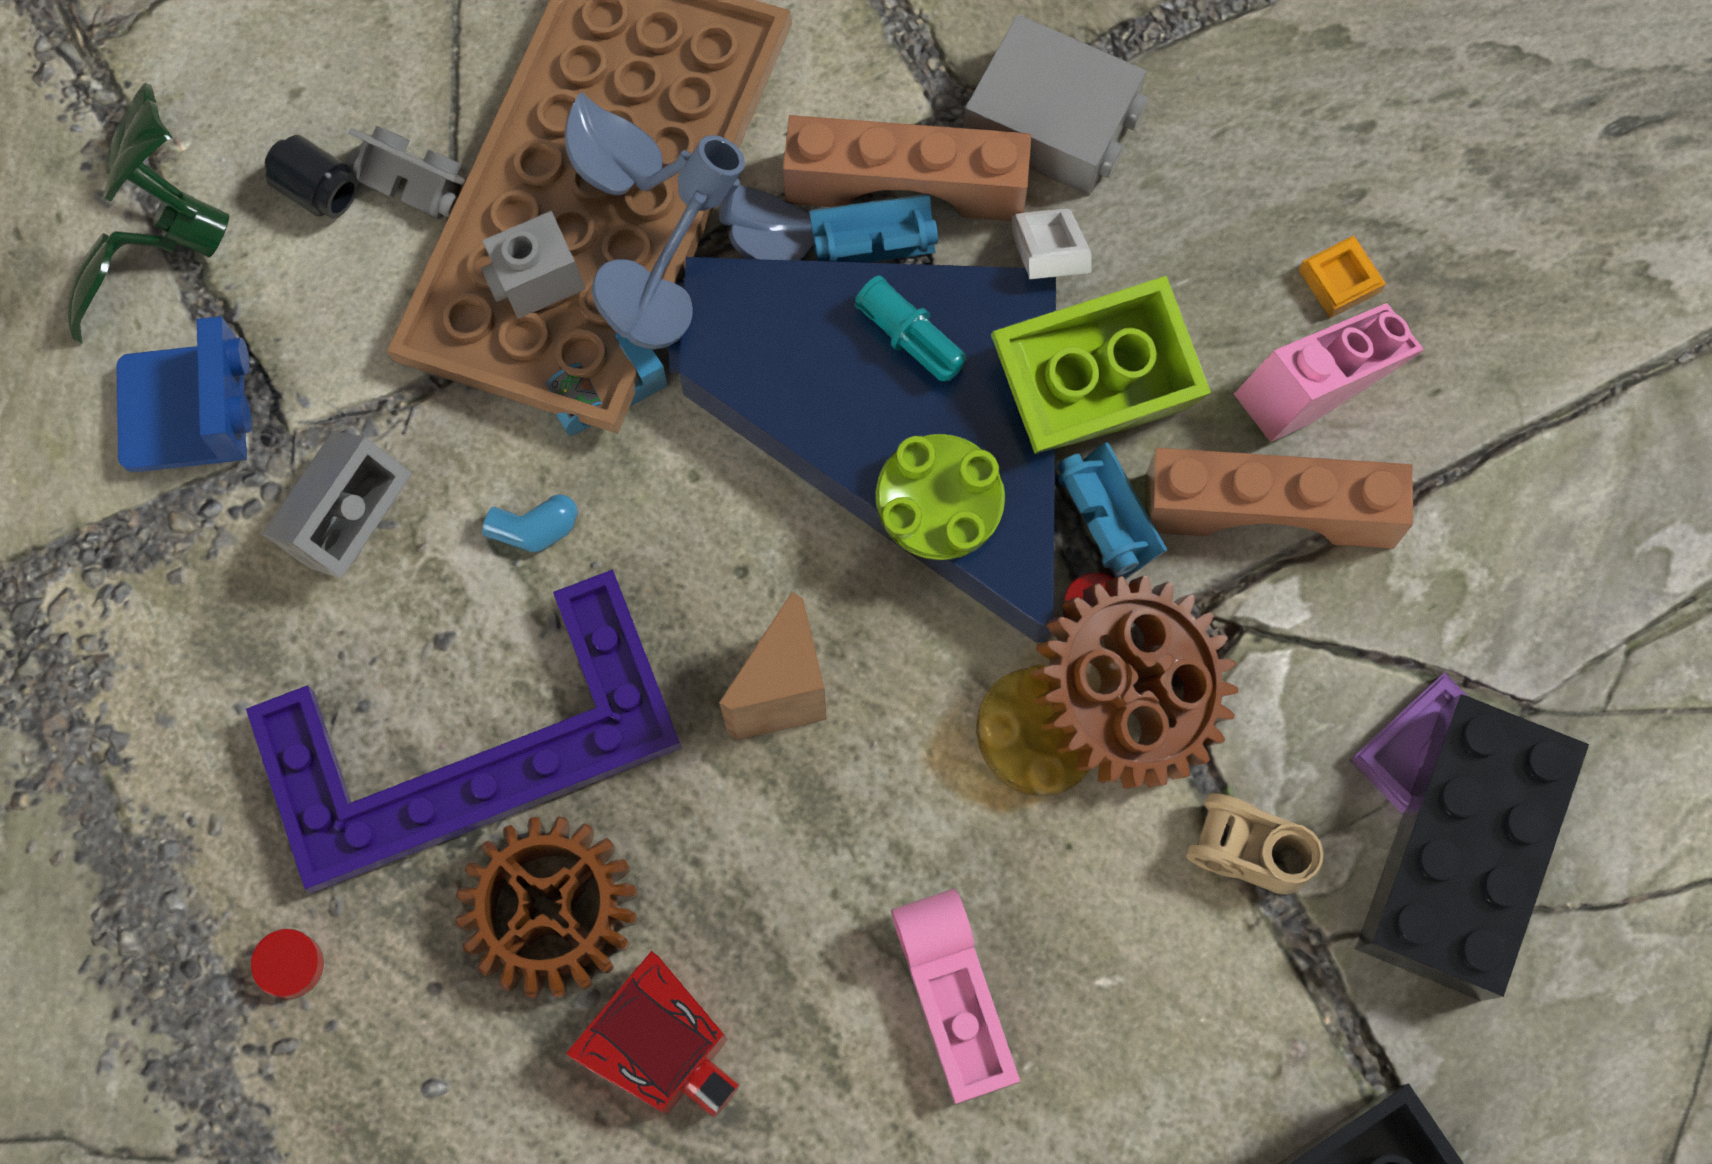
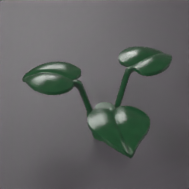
M146 82L137 91L128 111L119 122L113 134L105 169L106 174L109 176L105 185L103 199L111 202L124 182L129 180L161 200L153 220V226L162 229V235L115 231L110 235L102 233L93 244L76 272L68 301L70 332L72 338L82 344L81 320L107 274L112 256L120 247L126 244L152 246L173 253L178 243L204 256L211 257L217 250L229 222L228 213L180 191L143 163L163 143L172 139L170 132L160 120L152 85Z

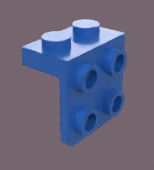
M222 316L196 319L197 346L130 353L121 356L117 361L118 461L128 472H144L247 460L246 433L251 431L252 421L250 406L244 392V375L249 373V355L244 339L235 336Z

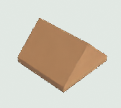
M793 592L790 593L719 702L727 734L737 740L827 720L825 688L804 600Z

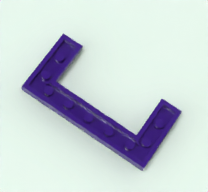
M613 569L553 592L596 708L354 802H351L315 692L308 685L246 708L306 891L312 894L682 749Z

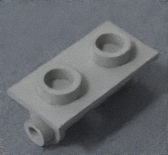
M377 125L372 135L350 128L348 134L363 140L360 150L353 149L348 154L345 162L349 166L352 175L357 178L358 183H363L394 197L402 177L406 178L408 181L400 201L426 212L436 219H441L444 216L449 218L458 199V196L455 194L459 184L464 185L467 179L458 175L461 163L429 149L423 159L406 151L410 142L409 139Z

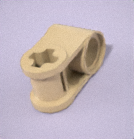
M1219 793L1207 795L1204 805L1209 811L1197 844L1190 845L1186 853V858L1192 863L1211 872L1238 878L1270 890L1273 893L1284 895L1298 892L1317 874L1323 862L1324 852L1321 841L1313 831L1303 825H1298L1261 811L1259 808L1241 799ZM1228 825L1230 829L1224 846H1221L1220 841L1224 829ZM1286 845L1296 849L1303 858V872L1288 874L1280 870L1273 861V848Z

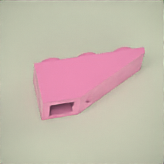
M1385 303L1274 350L1234 395L1271 443L1310 425L1418 356L1424 349L1412 335L1404 319L1397 315L1388 303Z

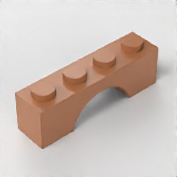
M789 115L783 164L785 201L798 205L838 207L848 205L855 198L871 192L907 190L930 194L940 198L956 208L964 218L1012 221L1011 216L1015 215V213H1024L1028 189L1031 133Z
M1156 448L1146 472L1145 510L1157 532L1162 534L1208 536L1230 527L1253 524H1278L1296 526L1324 535L1331 545L1394 549L1413 525L1412 464Z

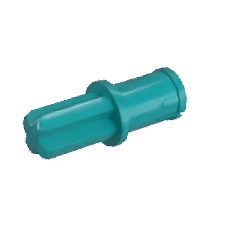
M881 275L872 278L859 291L855 298L854 306L873 320L892 338L891 346L895 350L905 349L939 381L952 380L964 367L967 361L966 354L928 321L930 313L925 308L917 310L895 291Z

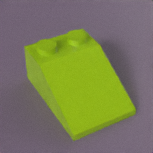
M1167 275L1004 327L991 333L1035 454L1132 429L1185 411L1211 394Z

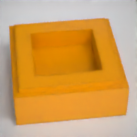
M1354 235L1303 260L1298 270L1329 318L1380 294L1386 285Z

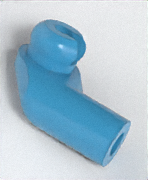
M562 494L551 496L547 501H544L523 516L497 507H491L485 517L482 534L485 537L529 552H541L567 536L573 530L578 516V509L570 497Z

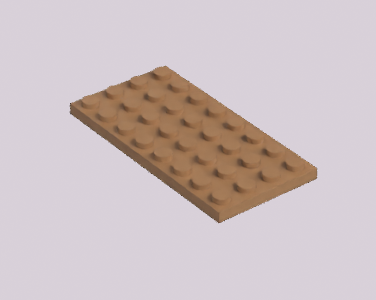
M550 0L387 349V353L393 362L554 414L568 413L578 415L579 421L618 434L636 393L634 389L639 376L630 359H627L615 338L617 332L607 323L595 305L592 297L593 279L600 267L606 262L616 259L634 261L651 273L654 264L686 210L687 205L682 201L678 192V176L680 172L649 191H642L634 184L623 195L608 194L585 181L572 166L566 151L565 125L570 109L577 96L583 92L599 107L633 123L649 135L659 147L663 161L662 169L676 161L683 150L692 154L700 140L705 136L716 135L723 137L740 148L791 28L790 10L756 0ZM714 207L705 211H698L661 279L676 283L677 280H684L686 257L694 256ZM552 211L574 258L586 290L518 319L509 299L505 298L496 302L481 267L492 262L482 240ZM580 362L583 368L576 369L569 365ZM561 369L572 376L589 378L602 404L594 406L553 393L546 385V382Z

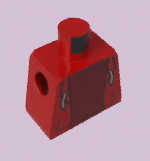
M652 950L566 1052L574 1061L666 1115L681 1097L686 1094L714 1118L726 1106L740 1086L711 1061L728 1039L661 958Z

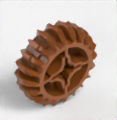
M533 817L528 820L529 837L522 839L516 829L509 825L503 829V836L509 844L505 849L500 851L490 841L482 844L481 849L483 853L491 860L486 868L471 862L466 865L465 872L478 881L479 884L477 888H459L456 897L465 904L475 906V910L458 915L456 917V925L464 930L479 929V931L468 937L462 946L469 955L480 954L488 950L477 966V969L485 976L496 973L504 966L499 979V986L509 992L518 985L523 975H525L524 994L529 998L537 999L542 991L544 979L548 978L552 995L556 998H563L567 992L565 976L572 974L575 982L583 990H586L592 986L591 977L585 969L586 966L594 962L606 974L614 969L611 960L602 952L607 945L612 946L618 951H626L628 949L629 941L621 934L614 932L615 925L634 926L637 923L638 917L631 910L618 908V904L632 901L637 898L638 893L633 884H614L630 872V867L625 859L614 860L605 864L615 850V846L610 839L600 840L590 848L594 836V830L590 825L582 824L577 828L572 838L569 839L570 827L565 817H556L552 824L550 835L545 834L542 821L538 817ZM549 856L566 857L578 861L570 870L563 867L559 872L547 878L534 877L522 868L523 865L530 861ZM594 875L600 892V907L595 925L588 934L576 920L575 907L579 898L586 892L583 885ZM507 881L516 891L519 904L517 912L507 923L510 930L501 938L496 922V906L500 892ZM527 886H531L540 896L544 894L551 900L557 898L560 894L562 895V899L555 901V903L561 908L559 914L569 924L567 929L563 928L554 918L550 920L543 914L533 920V914L540 911L534 906L536 900L526 891ZM548 935L560 936L574 948L565 955L547 960H532L516 955L526 943L532 946L537 940Z

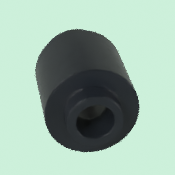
M293 135L286 140H279L270 148L265 158L267 184L315 216L326 215L331 219L338 218L348 210L356 197L358 180L351 175L349 166L301 135Z

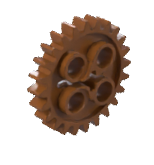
M1121 576L1106 581L1105 589L1099 583L1083 589L1084 600L1076 597L1062 604L1068 618L1060 616L1047 622L1046 626L1057 638V641H1046L1037 644L1036 650L1048 658L1050 663L1048 667L1032 671V677L1047 682L1049 688L1048 692L1034 698V704L1052 706L1055 713L1042 725L1043 729L1053 730L1062 728L1065 735L1059 742L1056 750L1059 753L1079 749L1080 754L1075 769L1079 772L1092 770L1099 764L1098 782L1103 784L1116 782L1120 777L1122 786L1125 789L1141 787L1143 781H1145L1149 788L1167 785L1168 776L1172 780L1190 776L1188 763L1199 765L1210 761L1204 745L1222 744L1225 741L1222 733L1214 726L1215 722L1232 720L1235 716L1229 708L1221 704L1222 697L1238 693V687L1222 681V673L1235 667V660L1219 659L1216 652L1228 640L1227 636L1217 635L1209 637L1205 630L1211 624L1214 617L1211 612L1196 617L1191 615L1195 601L1194 595L1189 594L1172 602L1173 583L1169 581L1157 585L1151 590L1148 576H1141L1130 580L1129 585L1125 578ZM1132 623L1140 627L1143 633L1144 646L1142 651L1134 645L1131 639L1130 630ZM1101 636L1104 640L1105 649L1100 644ZM1089 663L1096 667L1100 674L1101 685L1097 693L1090 688L1086 680V668ZM1173 673H1176L1183 682L1184 694L1182 700L1176 697L1172 690L1171 680ZM1131 713L1138 719L1141 726V736L1138 742L1131 738L1127 728L1128 717ZM1167 715L1169 716L1172 722L1170 728Z

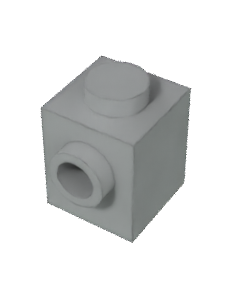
M552 211L482 240L492 262L481 267L496 302L505 298L509 299L518 319L586 290L574 258Z

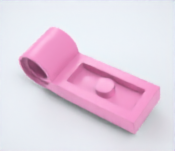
M953 888L891 909L898 938L954 1105L1018 1084L1020 1078L974 948V938L968 917L957 890Z

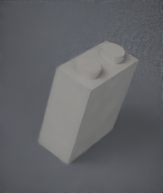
M1017 14L965 108L963 128L1031 133L1029 168L1091 195L1100 175L1109 179L1113 175L1125 145L1118 142L1125 128L1135 131L1144 115L1149 97L1141 93L1147 70Z

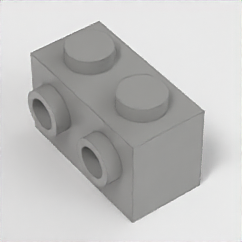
M332 431L261 535L309 569L342 579L351 564L359 556L363 546L385 513L395 502L412 473L365 436Z

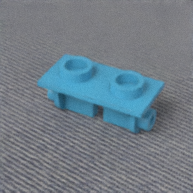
M930 194L809 211L816 261L869 263L936 253L935 244H938V231L936 221L932 220Z
M1109 443L1102 444L1083 460L1080 454H1074L1058 464L1057 467L1061 472V475L1058 477L1060 486L1067 487L1104 556L1102 559L1104 567H1111L1116 578L1123 576L1125 580L1167 551Z

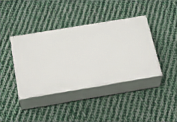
M1067 208L1015 213V215L1011 216L1012 236L1029 279L1092 273L1091 251L1071 210Z

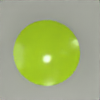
M947 434L912 436L905 439L886 461L876 486L878 516L889 536L908 552L933 560L959 558L981 547L998 527L1005 504L1004 484L996 458L990 452L982 450L966 439Z

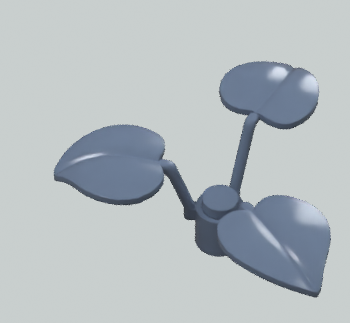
M583 92L577 96L565 125V146L572 166L585 181L608 194L623 195L634 184L642 191H649L680 172L678 176V192L687 208L654 264L651 273L634 261L616 259L606 262L600 267L593 279L592 297L598 311L621 337L628 338L632 344L647 349L664 348L677 342L690 326L693 315L690 295L681 286L661 279L698 211H705L720 205L719 220L721 223L731 226L729 231L730 241L734 248L747 259L801 261L814 245L810 213L761 190L739 186L740 181L738 177L744 169L745 160L739 148L731 141L716 135L705 136L700 140L692 154L683 150L676 161L662 169L661 151L649 135L628 120L599 107Z

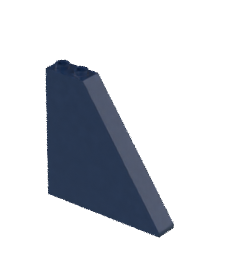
M686 257L685 280H677L675 284L681 286L690 295L693 315L690 326L677 342L669 346L670 373H679L683 395L896 545L898 544L886 532L878 516L876 486L886 461L905 439L912 436L947 434L966 439L982 450L990 452L996 458L999 465V472L1005 491L1003 514L992 536L981 547L959 558L933 560L919 557L910 552L908 553L1034 642L1043 643L1049 641L1051 632L1046 624L1054 616L1055 449L1034 453L991 333L995 330L1056 311V277L1029 279L1025 268ZM881 275L895 291L917 310L925 308L930 313L928 321L960 348L967 357L964 367L952 380L939 381L905 349L895 350L891 346L892 338L873 320L854 306L856 296L866 283L875 276Z

